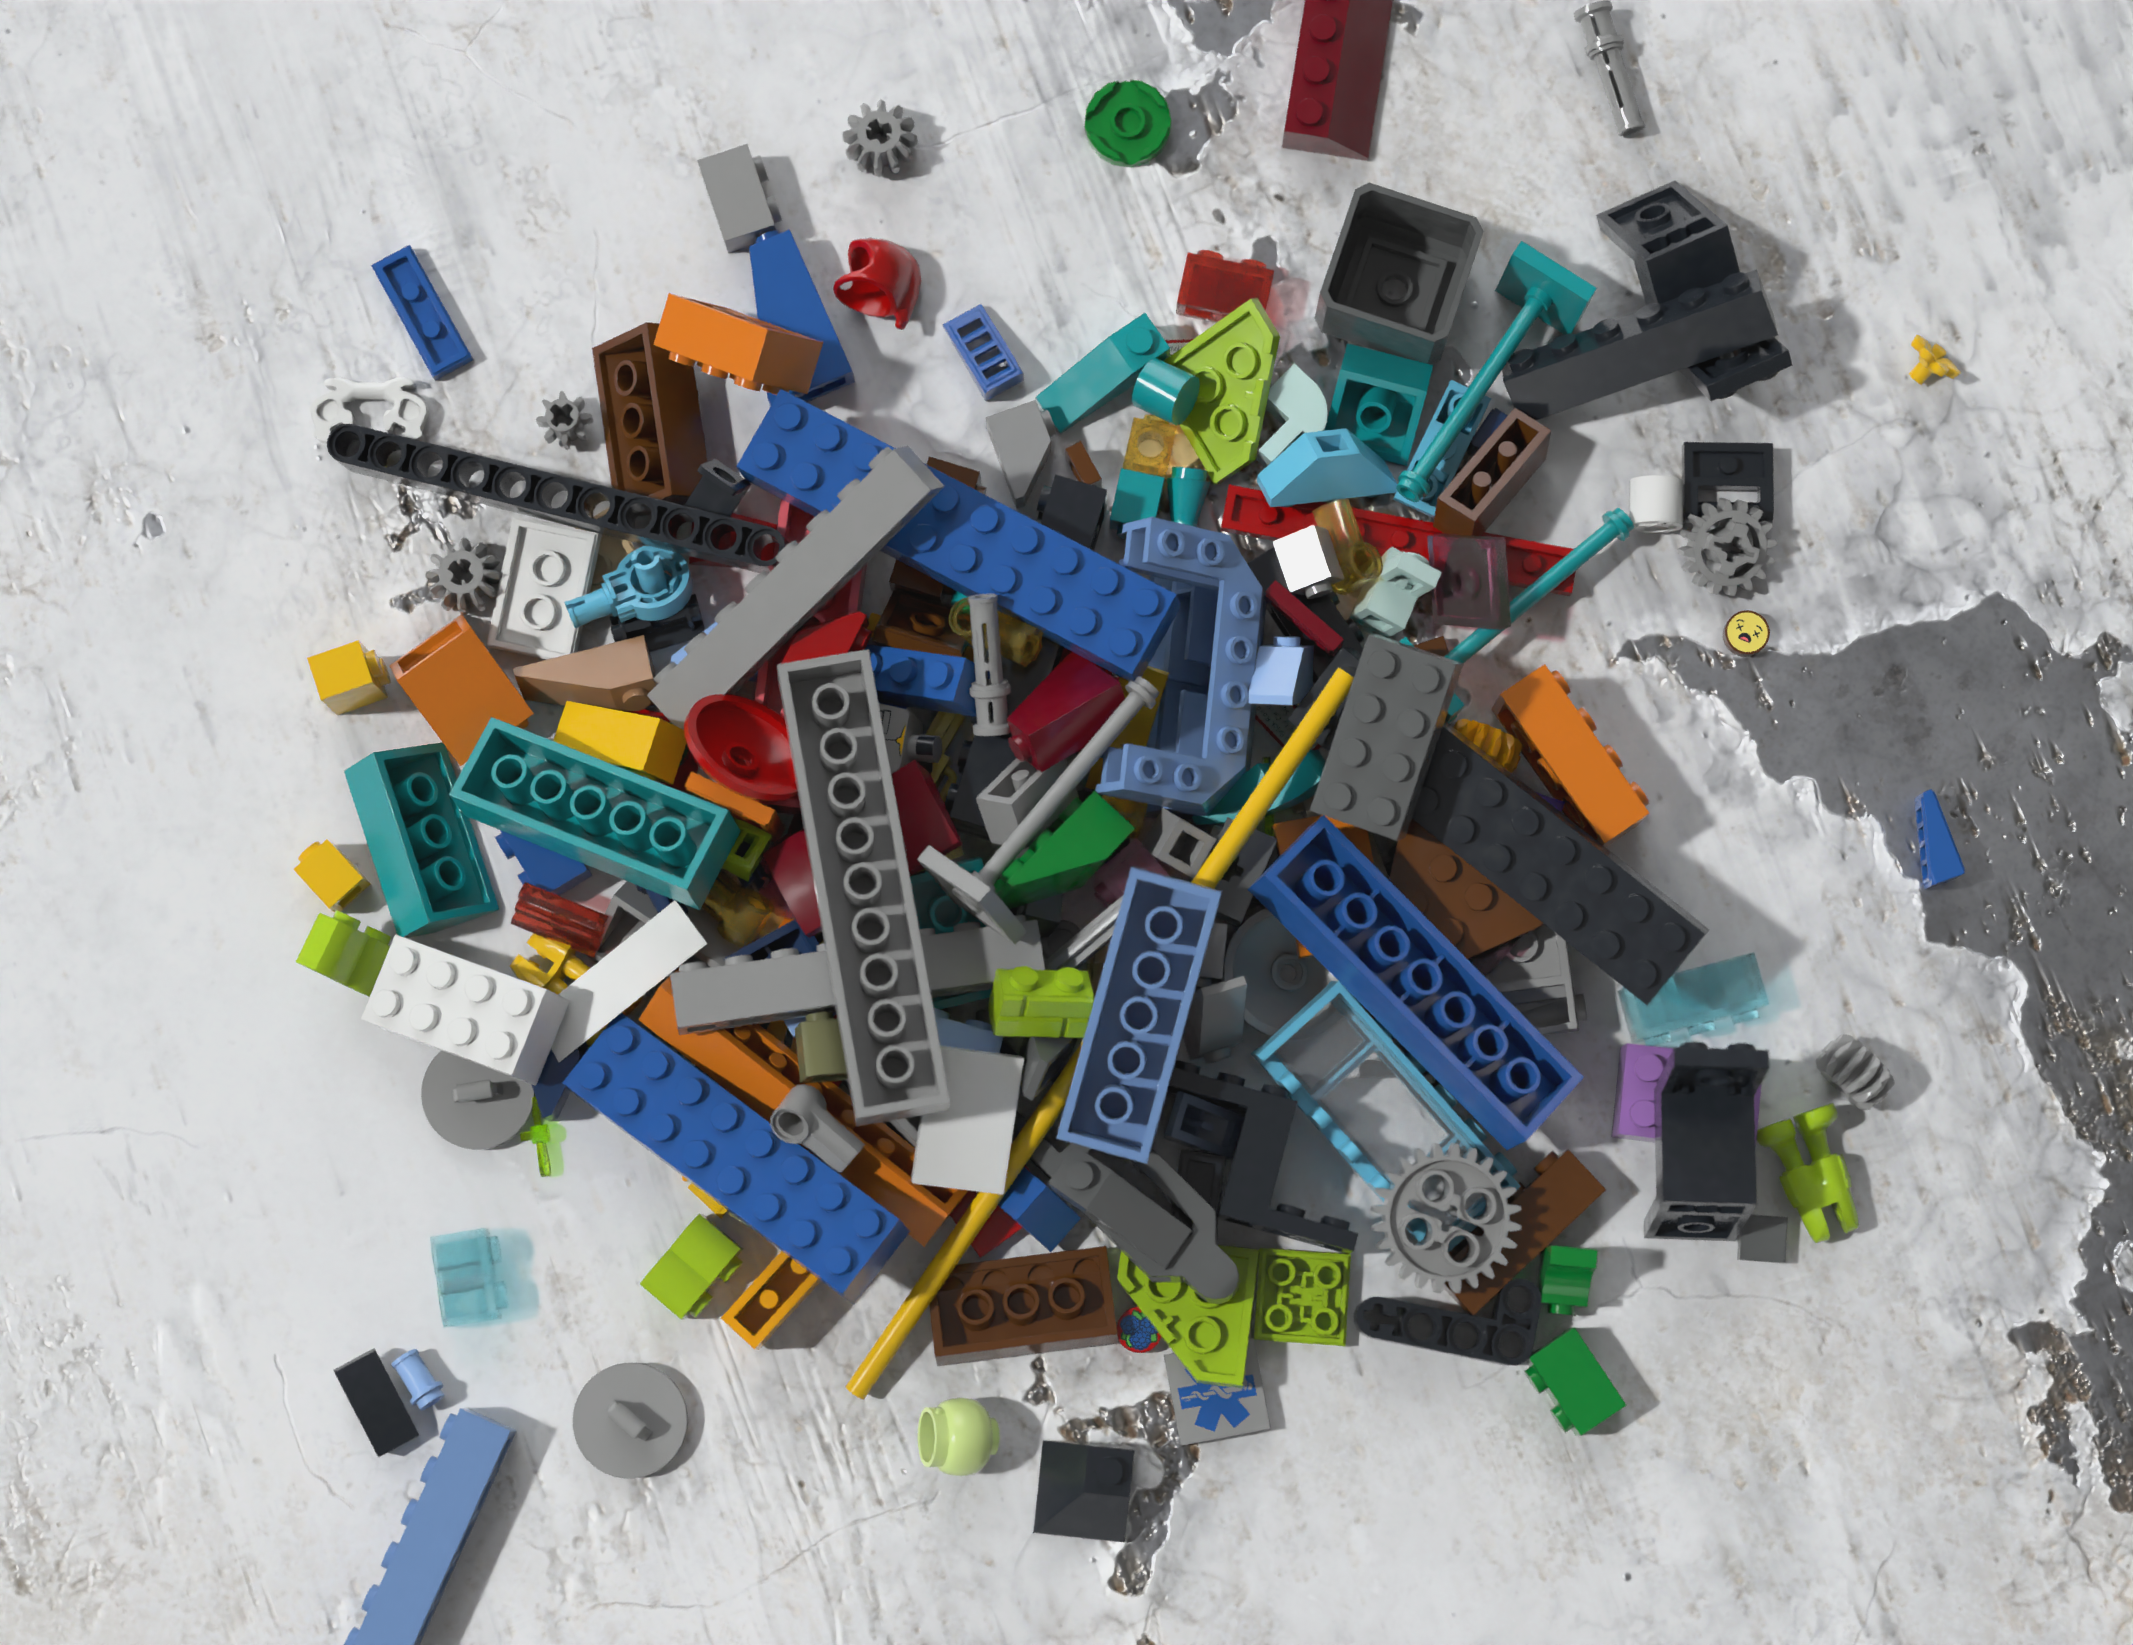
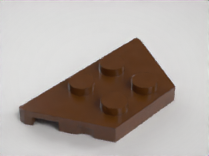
M1411 820L1406 838L1397 842L1389 881L1468 960L1487 950L1504 945L1507 941L1527 932L1535 931L1544 925L1543 922L1415 820Z

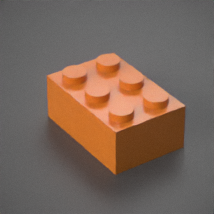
M669 293L653 345L669 350L668 359L692 367H694L697 361V366L702 367L701 371L723 379H727L728 373H730L729 378L734 379V384L760 391L763 384L762 390L777 395L780 389L788 393L791 390L808 394L823 342L723 306Z

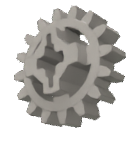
M1719 498L1717 509L1711 504L1704 503L1702 504L1704 515L1701 518L1692 514L1688 516L1690 523L1694 526L1691 531L1680 530L1679 535L1688 539V544L1678 548L1677 552L1689 557V561L1685 562L1681 568L1687 573L1696 572L1692 579L1693 584L1700 587L1707 584V591L1716 595L1723 588L1725 594L1736 596L1737 585L1744 590L1751 591L1753 589L1751 582L1753 576L1763 580L1767 577L1761 567L1763 563L1774 564L1775 559L1767 555V548L1776 546L1777 541L1766 538L1765 535L1773 528L1772 523L1767 521L1758 522L1763 511L1755 507L1747 511L1748 502L1737 499L1732 506L1729 499ZM1720 521L1719 526L1707 532L1714 523ZM1748 530H1750L1752 534L1753 546L1751 545L1750 540L1747 536ZM1714 542L1722 544L1724 542L1732 543L1734 547L1740 548L1741 551H1722V548L1715 546ZM1701 548H1703L1708 558L1706 565L1702 559ZM1747 563L1741 570L1734 573L1737 567Z

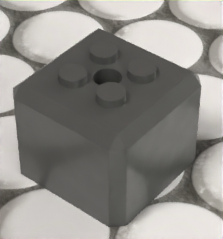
M1370 182L1355 189L1319 294L1314 319L1321 332L1383 353L1430 365L1441 360L1484 232L1477 217ZM1389 279H1398L1405 284L1407 293L1400 299H1390L1382 291L1383 283Z

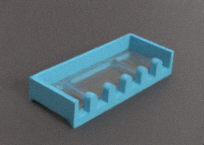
M1331 981L1329 985L1264 1044L1250 1053L1281 1088L1289 1091V1098L1298 1101L1297 1107L1383 1203L1385 1198L1378 1195L1375 1189L1376 1187L1390 1188L1391 1183L1385 1177V1171L1399 1175L1402 1170L1398 1165L1397 1159L1402 1157L1411 1164L1414 1163L1413 1149L1420 1148L1427 1157H1430L1432 1143L1440 1144L1444 1155L1447 1154L1451 1143L1459 1144L1460 1157H1463L1470 1147L1477 1149L1476 1163H1479L1485 1157H1491L1494 1159L1489 1170L1491 1174L1499 1170L1506 1171L1507 1175L1500 1183L1501 1188L1511 1186L1517 1190L1521 1187L1512 1177L1517 1173L1512 1163L1502 1153L1498 1152L1493 1155L1482 1143L1487 1139V1136L1472 1119L1468 1118L1463 1121L1452 1108L1457 1105V1102L1450 1093L1440 1084L1433 1088L1422 1075L1426 1069L1408 1051L1404 1054L1392 1041L1395 1037L1376 1018L1373 1020L1362 1008L1363 1005L1339 981ZM1431 1175L1426 1178L1422 1187L1424 1196L1430 1201L1439 1198L1443 1193V1181L1437 1175ZM1479 1192L1471 1194L1465 1203L1466 1212L1471 1218L1480 1216L1486 1207L1485 1198ZM1415 1200L1408 1202L1409 1208L1442 1222L1441 1230L1445 1224L1458 1227L1469 1233L1477 1227L1449 1214L1451 1206L1447 1211H1440ZM1421 1218L1412 1219L1406 1226L1408 1232L1417 1242L1423 1240L1427 1228ZM1462 1235L1454 1237L1448 1245V1253L1465 1237Z

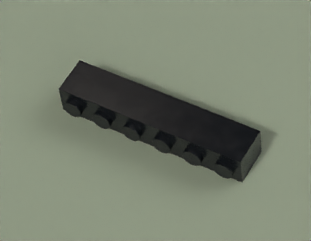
M1757 269L1748 273L1738 272L1727 276L1722 282L1703 289H1689L1678 298L1661 304H1647L1638 309L1636 313L1619 319H1605L1586 331L1577 334L1560 335L1544 346L1532 350L1521 349L1516 351L1502 369L1503 382L1514 408L1534 420H1539L1778 335L1774 314Z

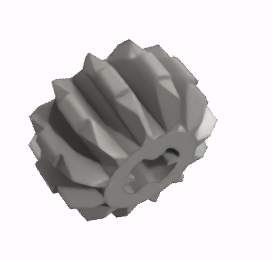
M882 99L878 101L876 111H871L870 107L863 103L861 105L863 118L857 115H850L847 119L852 129L843 132V141L849 144V147L846 149V155L848 159H858L857 167L861 172H864L873 165L875 176L880 177L883 174V166L889 165L890 170L897 174L900 171L897 159L910 162L913 159V155L909 148L918 144L917 135L911 132L915 127L914 121L911 117L902 118L903 109L899 104L887 112L886 103ZM880 133L883 138H887V142L880 144L877 139H873V135Z
M462 538L459 543V550L455 551L450 542H445L443 548L448 555L445 558L437 554H433L430 557L432 563L439 567V569L426 572L427 580L436 583L431 587L429 593L433 598L443 597L441 606L447 611L457 604L460 614L467 615L471 602L474 603L479 611L485 610L486 606L481 598L486 595L491 599H496L497 591L490 584H497L502 578L501 572L493 570L500 563L496 555L486 556L488 548L482 542L472 549L470 541L467 538ZM467 568H469L470 573L473 575L472 580L469 583L462 580V585H460L456 578L457 573L460 570L467 573Z
M1843 1034L1835 1041H1831L1815 1060L1821 1075L1858 1109L1870 1110L1875 1104H1879L1895 1084L1893 1076L1881 1063V1060L1876 1058L1869 1049L1851 1035Z

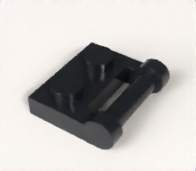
M1683 443V523H1690L1688 519L1690 514L1701 518L1704 515L1702 511V504L1704 503L1711 504L1717 509L1718 502H1698V490H1757V502H1748L1747 511L1752 507L1758 508L1763 511L1758 522H1773V443Z

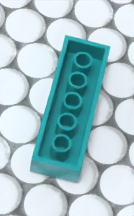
M493 717L490 718L449 794L466 817L698 910L701 909L741 832L731 813L725 808Z

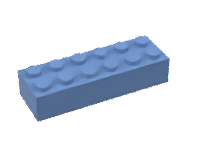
M1131 867L1057 1139L1147 1164L1223 891L1137 867Z

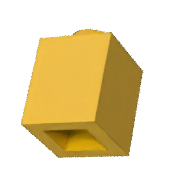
M328 839L322 844L317 841L307 847L298 858L301 863L293 869L333 912H336V910L341 912L371 884L341 850Z

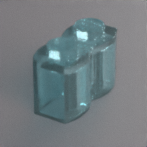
M480 1228L430 1237L443 1327L448 1328L502 1319L501 1309L508 1308V1295L505 1282H497L494 1264L502 1262L498 1236L490 1237L489 1228Z

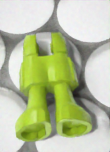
M1834 1103L1793 1116L1796 1127L1811 1156L1812 1162L1810 1165L1804 1164L1795 1140L1796 1131L1791 1118L1757 1130V1142L1763 1147H1770L1782 1161L1786 1171H1783L1782 1176H1779L1780 1182L1788 1197V1201L1793 1208L1797 1209L1807 1232L1815 1243L1830 1240L1829 1229L1821 1208L1831 1204L1838 1223L1846 1234L1859 1228L1858 1215L1850 1191L1852 1187L1851 1176L1849 1175L1842 1154H1831L1828 1147L1827 1128L1835 1122L1838 1116Z

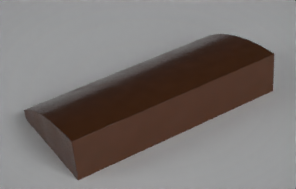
M1106 1246L958 1264L929 1304L937 1366L1118 1343Z

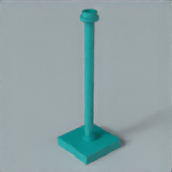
M1523 241L1519 243L1512 253L1495 291L1522 309L1412 471H1402L1398 477L1399 483L1396 489L1400 495L1412 502H1419L1421 497L1424 498L1428 495L1431 488L1427 480L1537 317L1562 334H1572L1597 289L1596 287Z
M1616 508L1614 511H1607L1602 515L1604 525L1508 603L1511 624L1612 540L1618 538L1621 541H1625L1630 536L1629 532L1634 529V524L1629 516L1620 508ZM1481 625L1444 657L1464 664L1507 627ZM1406 636L1399 641L1414 647ZM1455 693L1445 721L1450 725L1454 723L1457 714L1461 712L1465 705Z

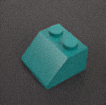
M1347 343L1324 431L1347 428L1383 460L1407 466L1433 365Z

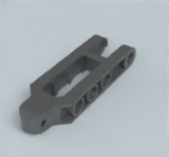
M1059 1074L1052 1080L1053 1083L1057 1079ZM1017 1110L1012 1142L1027 1122ZM1043 1138L1030 1157V1160L1051 1179L1074 1145L1086 1153L1092 1148L1070 1143L1059 1153ZM1151 1149L1147 1164L1130 1159L1134 1168L1140 1174L1143 1172L1164 1193L1166 1199L1172 1205H1177L1193 1222V1234L1185 1241L1167 1269L1154 1262L1088 1215L1086 1216L1153 1283H1186L1208 1303L1221 1304L1232 1299L1239 1290L1240 1278L1238 1269L1232 1259L1218 1246V1217L1216 1216V1211L1153 1149Z

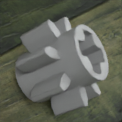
M560 391L559 399L553 402L545 399L542 401L546 408L545 416L537 417L536 422L539 427H550L544 435L548 444L554 442L557 438L562 441L565 449L569 450L571 446L570 441H574L577 438L583 441L587 440L583 431L584 425L591 424L594 421L591 414L579 413L585 406L581 396L576 398L574 402H571L567 399L564 391ZM560 415L566 418L571 416L573 422L567 426L565 423L558 424L556 419Z

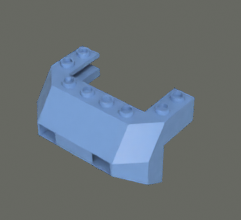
M1149 517L1123 524L1122 533L1127 534L1124 559L1119 560V565L1133 572L1149 575L1150 581L1177 594L1181 607L1148 665L1170 674L1147 746L1127 743L1123 745V749L1108 747L1100 757L1103 758L1101 784H1096L1095 791L1101 795L1127 799V815L1157 818L1161 809L1164 808L1182 819H1190L1193 816H1208L1237 781L1250 770L1257 704L1248 703L1249 688L1255 671L1259 646L1263 645L1267 603L1262 586L1228 534Z

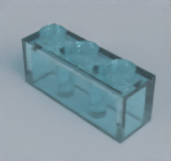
M1754 952L1675 973L1648 1006L1624 987L1617 991L1631 1042L1644 1041L1645 1045L1658 1046L1671 1042L1672 1037L1670 1033L1688 1029L1690 1037L1716 1030L1715 1021L1730 1017L1733 1025L1760 1018L1758 1010L1769 1005Z

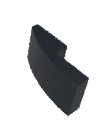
M375 1348L333 1370L378 1457L419 1436Z

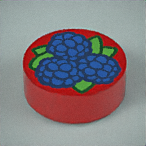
M1138 1307L1127 1310L1118 1320V1339L1127 1350L1135 1353H1144L1150 1351L1159 1343L1161 1336Z

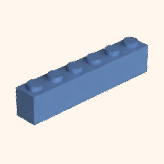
M460 1408L457 1415L453 1413L449 1415L440 1434V1439L445 1441L438 1458L430 1457L422 1472L420 1481L426 1483L421 1496L419 1500L411 1499L402 1516L401 1524L405 1525L406 1529L400 1542L393 1541L385 1553L381 1567L387 1570L380 1586L373 1584L362 1605V1610L367 1612L360 1629L353 1627L344 1645H420L517 1430L468 1408Z

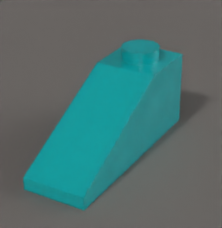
M1143 313L1107 337L1039 393L1035 399L1044 411H1049L1055 428L1062 434L1134 386L1144 366L1154 358L1161 361L1167 359L1170 356V347L1147 314Z

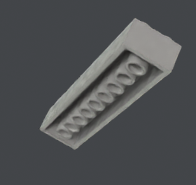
M869 649L777 664L780 694L856 1127L948 1111L950 1107L949 1092Z

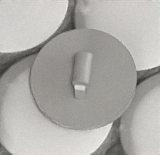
M440 1051L431 1061L422 1082V1105L430 1125L442 1138L465 1149L484 1150L508 1142L526 1125L535 1103V1094L530 1083L444 1051Z
M641 1363L617 1364L597 1373L581 1390L573 1411V1432L576 1443L584 1457L598 1470L618 1478L644 1477L665 1467L679 1452L688 1426L686 1403L677 1385L662 1371Z

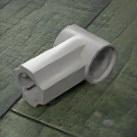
M802 1084L793 1087L770 1118L771 1128L779 1139L791 1144L802 1143L838 1174L849 1165L865 1145L826 1111L824 1096L819 1090L809 1085Z

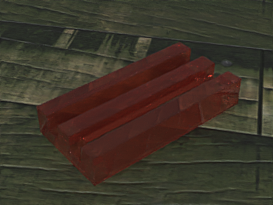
M525 882L519 891V900L515 905L514 911L516 912L512 917L511 924L544 938L570 945L571 949L594 958L600 949L609 916Z

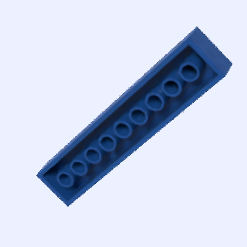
M780 389L736 467L746 481L813 516H817L825 509L830 513L841 502L837 497L840 491L856 478L862 481L872 471L869 463L877 454L887 447H890L891 450L896 448ZM925 464L945 487L880 550L881 552L967 597L977 594H996L998 598L997 612L1127 681L1134 682L1138 676L1142 677L1181 607L1177 594Z

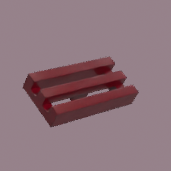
M1275 580L1265 591L1266 601L1326 654L1334 656L1344 645V639L1279 582Z

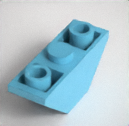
M1450 380L1407 469L1408 471H1412L1468 387ZM1483 397L1427 480L1431 488L1428 495L1424 498L1421 497L1419 502H1412L1404 498L1397 491L1393 498L1394 500L1432 518L1435 517L1437 498L1454 479L1490 403V397Z
M1347 428L1303 433L1262 470L1257 477V483L1270 507H1291L1295 504L1321 501L1334 502L1338 499L1355 497H1376L1381 494L1396 493V486L1398 485L1385 461Z

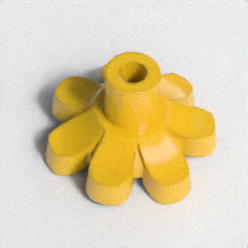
M1920 335L1915 336L1911 346L1919 352L1918 359L1920 362L1909 372V375L1917 383L1922 385L1932 373L1940 377L1946 375L1951 379L1961 374L1952 361L1943 358L1947 352L1939 344L1935 343L1931 348L1930 343Z

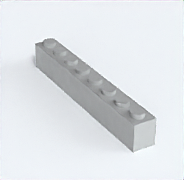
M909 446L893 450L887 447L877 454L869 463L872 471L862 481L856 478L846 485L837 495L841 502L830 513L825 509L815 516L806 526L810 533L800 543L794 540L784 547L775 557L779 564L769 574L763 571L754 577L745 587L748 595L738 605L733 601L724 607L714 618L718 625L708 635L705 632H701L694 637L684 648L688 655L678 665L675 662H671L655 676L654 680L657 685L647 696L673 725L684 730V722L688 712L703 697L715 694L734 695L945 487Z
M1014 915L1027 930L1016 945L990 927L981 928L980 922L957 924L953 926L954 932L935 934V929L933 928L919 929L931 998L993 989L996 968L1014 969L1018 966H1027L1035 970H1045L1038 921H1026L1025 915ZM825 944L816 946L817 952L799 954L796 948L781 949L771 952V959L753 961L751 955L734 956L725 959V965L707 968L706 962H692L680 965L679 972L670 973L679 1035L800 1018L817 1012H836Z

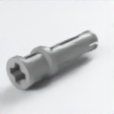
M1602 0L1578 9L1574 13V18L1576 22H1581L1588 45L1585 47L1586 55L1590 57V60L1596 61L1605 94L1618 129V135L1626 136L1644 129L1645 123L1642 121L1632 85L1620 53L1623 49L1624 41L1622 35L1616 34L1610 11L1613 9L1611 1Z
M977 594L968 597L976 681L971 683L972 687L969 689L970 696L975 698L977 723L973 725V733L978 736H997L1011 733L1006 720L1009 717L1007 695L1011 693V685L1008 684V680L1003 679L1001 639L997 612L998 598L996 594ZM984 623H986L989 658L986 657ZM987 671H990L991 679H988ZM990 701L993 703L994 717L991 716Z

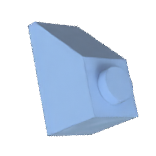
M1273 636V644L1259 646L1255 671L1249 688L1248 703L1276 705L1300 703L1313 687L1314 645H1300L1301 637Z

